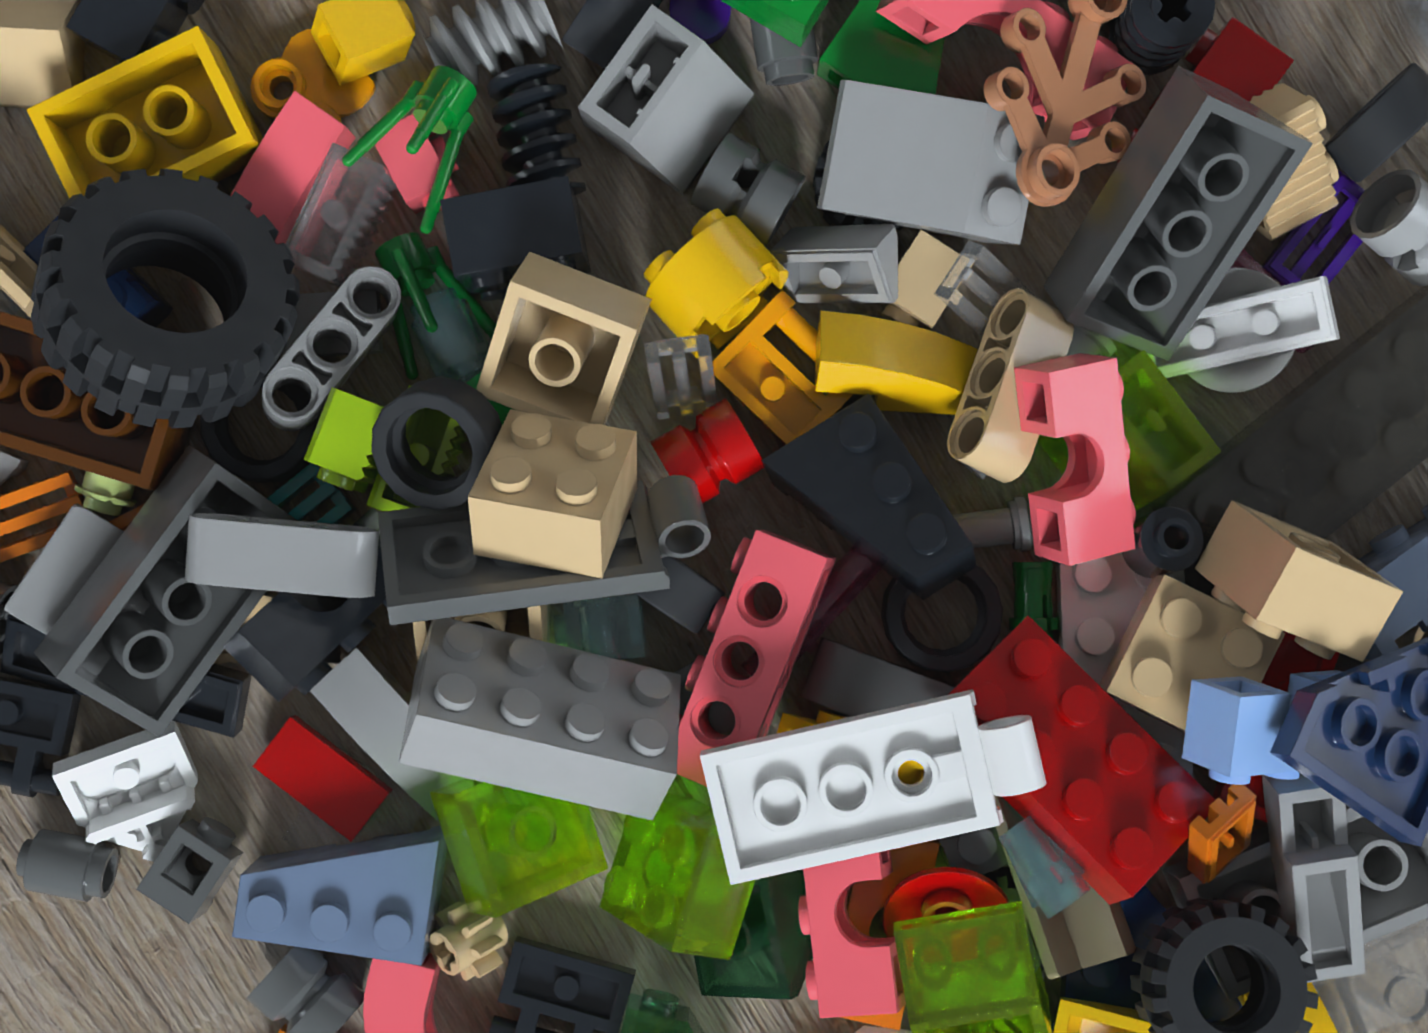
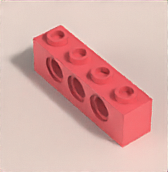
M755 530L752 539L743 538L731 565V572L738 576L730 597L722 596L718 600L709 620L708 631L715 635L707 656L705 657L700 654L697 656L686 679L685 690L692 692L684 715L679 714L678 775L707 787L700 759L702 750L767 736L836 560L835 557L768 530ZM765 582L774 585L782 597L781 609L772 619L760 615L754 606V594L757 588ZM739 642L751 645L757 652L759 664L756 672L751 677L740 675L732 666L731 653ZM715 701L727 704L735 715V726L730 735L720 734L710 725L708 713Z

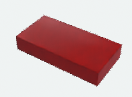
M296 715L291 716L252 766L350 842L356 839L393 790Z

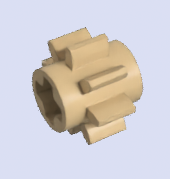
M470 898L463 903L458 901L435 914L434 917L441 928L430 935L429 946L434 960L446 974L454 976L461 973L465 981L474 976L479 979L503 964L496 950L506 945L508 933L502 917L492 906L482 904L477 907L474 899Z

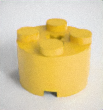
M719 208L708 212L696 223L691 231L693 238L676 254L672 250L663 252L650 263L643 273L645 279L650 283L645 297L652 299L649 307L696 358L706 356L704 344L709 341L717 349H720L733 340L769 303L762 295L771 283L781 290L789 276L786 268L737 216L731 215L726 217Z

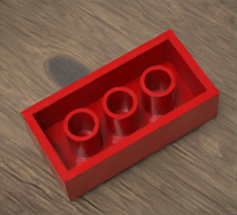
M1029 616L1018 624L948 694L973 689L977 703L974 706L978 726L1004 717L1029 715L1032 717L1047 784L1032 792L1002 797L1109 905L1134 897L1188 839L1190 823L1199 815L1204 820L1208 817L1209 806L1215 801L1162 746Z

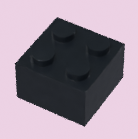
M568 176L440 200L454 277L471 295L480 293L482 301L505 299L510 280L529 252L584 273L591 272L578 200Z

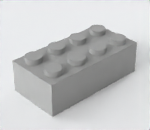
M451 618L434 619L429 627L416 665L399 763L653 820L677 775L681 675Z

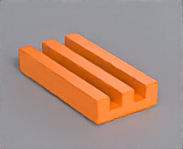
M72 469L0 494V510L62 487L68 497L1 521L0 536L67 513L74 504L78 503L83 506V495L74 490L75 484L78 483ZM58 526L1 546L0 563L45 547Z
M1232 784L1228 788L1227 804L1218 797L1209 806L1208 822L1199 815L1190 823L1187 869L1203 884L1206 882L1210 883L1250 846L1256 795L1245 785Z

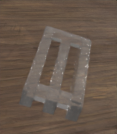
M968 241L934 294L983 337L989 319L956 288L962 281L992 310L1001 296L970 268L973 263L1003 292L1007 293L1010 290L1019 288L1032 295L1034 294L986 247Z
M700 334L651 341L644 344L658 420L670 418L668 407L680 405L682 416L694 415L693 403L705 402V409L717 403L709 335ZM698 351L702 386L690 387L685 353ZM672 355L677 389L666 391L660 356Z

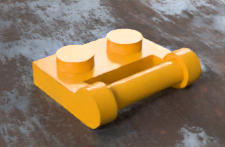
M782 290L707 367V371L786 445L833 416L854 394L828 393L825 396L822 392H815V385L765 338L767 333L777 326L816 363L817 330L793 308L797 302Z

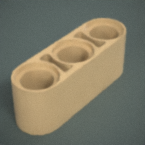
M1016 288L1008 291L994 306L947 440V449L952 458L1002 483L1012 482L1024 472L1032 458L1039 437L1038 434L1021 431L1014 367L1067 356L1074 333V325L1067 322L1058 309L1023 289Z

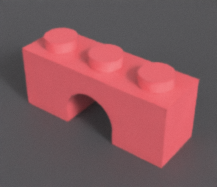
M1078 353L1014 367L1021 431L1053 438L1063 437L1068 448L1067 467L1059 481L1047 489L1028 493L1034 554L1072 566L1136 549L1133 527L1136 520V510L1130 496L1127 466L1130 458V448L1124 435L1121 404L1124 386L1121 375L1118 372L1117 358Z
M891 850L801 869L804 872L806 895L799 898V923L802 933L811 936L813 960L807 961L806 987L810 1000H818L819 1017L832 1018L898 1013L908 1002L901 937L873 938L867 936L853 925L847 912L848 894L856 882L883 879L893 872Z

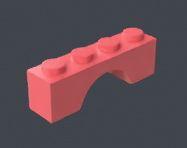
M881 0L876 9L877 13L926 45L956 32L963 25L983 27L1001 37V24L1007 16L1023 8L1034 9L1042 16L1045 22V38L1059 73L1073 22L1069 20L1070 16L1066 10L1054 3L1041 0ZM1019 22L1020 33L1027 39V30ZM1098 35L1083 90L1101 83L1108 71L1124 64H1133L1120 55L1117 46L1105 37ZM1015 53L1029 82L1030 90L1027 98L1035 115L1045 117L1044 122L1046 123L1048 115L1022 53ZM1121 78V86L1125 91L1127 84L1124 81V79ZM1112 105L1074 123L1070 139L1074 141L1085 138L1093 128L1111 122L1117 107Z

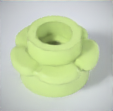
M88 471L85 472L82 485L75 484L74 487L77 493L85 496L83 507L103 514L120 516L123 506L133 507L137 500L132 498L135 485Z

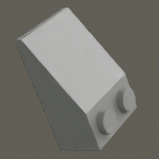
M841 80L817 208L982 243L1020 245L1029 200L1021 192L1016 179V164L1022 151L1006 112L997 111L988 103L852 80ZM1035 115L1043 131L1045 117Z

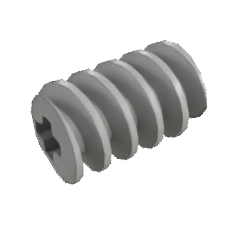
M475 0L476 17L472 19L459 5L452 7L453 27L448 28L434 14L429 17L430 37L425 38L423 36L435 66L442 65L455 69L470 80L474 86L479 83L478 65L481 63L495 77L502 73L501 55L503 54L519 67L524 65L523 46L526 44L540 58L547 55L546 36L551 35L562 48L563 46L544 0H498L499 8L496 9L487 0Z

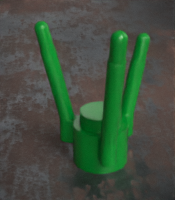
M442 65L433 67L424 83L414 80L404 97L342 157V163L345 166H352L413 108H415L413 115L419 124L406 145L408 153L416 154L431 132L445 134L449 129L450 134L420 225V230L424 234L431 233L441 207L440 200L444 198L463 137L474 121L468 109L476 98V88L470 80L455 69Z
M410 232L390 239L375 251V257L380 267L390 272L398 281L401 296L411 297L428 332L433 333L438 329V324L424 293V290L434 284L435 279L432 273L435 272L483 331L492 339L496 327L495 322L471 293L454 277V273L447 266L438 246L426 248L418 232ZM400 300L398 312L393 321V327L406 376L414 380L418 376V370Z

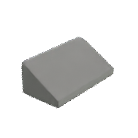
M895 224L794 227L770 250L773 256L789 272L788 279L783 287L785 292L797 303H894L898 299V237Z
M74 504L6 603L4 610L47 635L124 531L80 504Z

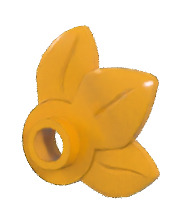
M306 29L294 35L288 42L281 57L270 59L261 64L255 71L250 86L254 103L261 112L270 118L276 119L290 96L283 100L274 98L275 87L281 82H291L294 86L293 92L295 90L339 122H341L340 117L349 116L361 109L376 90L374 81L368 75L339 86L311 34V29Z

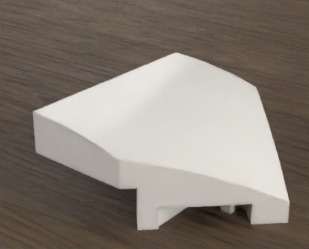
M171 721L160 737L148 730H144L53 763L52 777L76 824L86 828L85 842L96 845L98 842L105 840L142 851L143 859L152 862L156 860L186 810H191L195 803L194 788L198 782V773L175 721Z

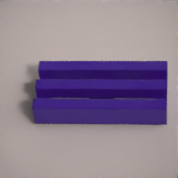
M1339 171L1338 181L1332 184L1337 192L1334 196L1336 197L1341 191L1348 197L1290 270L1282 264L1322 214L1289 231L1258 271L1269 277L1272 276L1281 286L1303 281L1300 278L1350 217L1354 206L1365 190ZM1351 231L1314 278L1327 276L1328 284H1330L1363 241Z

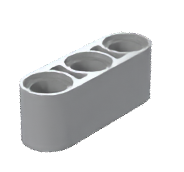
M367 266L357 269L352 273L270 371L263 383L262 408L265 417L273 426L283 431L293 432L308 427L323 411L331 387L340 390L388 331L396 318L401 300V290L398 281L390 272L380 267ZM362 290H375L386 299L388 307L381 313L367 314L359 310L354 303L353 297ZM327 336L336 337L347 345L349 355L340 362L329 363L321 360L315 354L313 346L321 338ZM284 385H297L308 393L310 402L301 411L286 412L274 403L273 395L275 391Z
M190 514L185 581L202 585L334 597L375 596L379 530L353 525L230 514Z

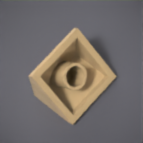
M0 0V107L30 108L83 82L85 42L66 27L81 0Z

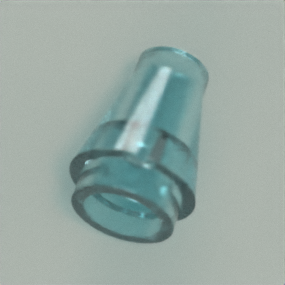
M1030 815L998 837L1008 853L1032 909L1039 906L1047 919L1071 905L1091 889L1081 876L1086 870L1045 834Z

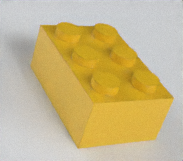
M199 26L187 30L26 109L69 199L73 195L82 194L84 196L87 185L103 177H111L117 183L123 171L145 169L147 176H158L160 169L182 171V178L198 181L200 176H204L219 182L245 169L263 139L218 45Z

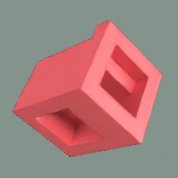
M411 114L400 120L375 144V147L405 203L417 214L426 210L425 207L446 142L442 136L431 141L430 138L437 134L431 132L416 154L408 153L406 145L419 124L414 115ZM456 161L452 173L460 169ZM451 177L443 199L460 196Z

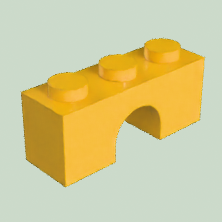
M329 0L318 4L311 34L339 86L405 61L415 36V22L404 0Z

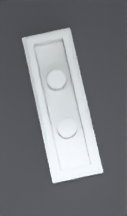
M1320 276L1206 304L1169 361L1141 351L1148 382L1340 339L1327 276Z

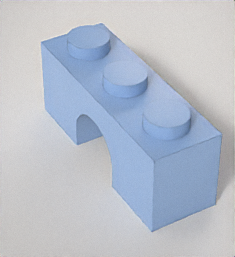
M1341 671L1290 673L1288 692L1242 676L1192 679L1182 758L1209 769L1208 776L1211 779L1227 784H1249L1251 776L1266 775L1286 780L1298 779L1300 773L1271 754V748L1297 690L1339 674Z

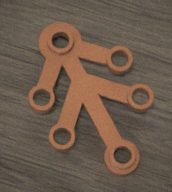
M1068 0L1069 11L1075 19L1060 73L1045 38V22L1036 10L1023 8L1007 16L1001 24L1000 34L1004 45L1012 52L1023 54L1048 116L1044 130L1042 131L1027 98L1030 90L1029 82L1020 69L1006 67L991 74L984 83V96L987 103L993 109L1001 112L1005 111L1022 151L1016 164L1017 183L1023 195L1037 206L1051 207L1064 202L1077 186L1081 171L1097 163L1108 164L1121 159L1131 144V137L1126 127L1119 122L1111 121L1093 128L1089 132L1086 142L1068 148L1074 123L1112 105L1123 107L1138 101L1145 94L1146 78L1142 70L1134 64H1124L1108 71L1101 83L1083 90L1101 24L1121 15L1126 8L1128 0ZM1019 22L1027 30V39L1020 33ZM1121 78H1123L1127 84V93L1123 90L1121 86ZM1003 80L1010 87L1011 98L1006 96V94L1003 91ZM1105 135L1112 142V151L1108 149L1105 143ZM1042 169L1044 170V172H1045V174H1046V180H1045V178H1044V176H1043Z

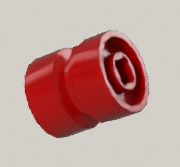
M726 398L697 415L695 429L690 431V429L679 424L650 441L669 476L682 475L695 481L702 504L720 494V481L727 479L737 484L765 468L753 441Z

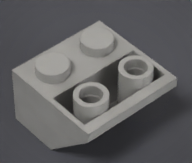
M652 4L580 103L578 109L584 126L681 195H684L753 99L754 92L705 41Z

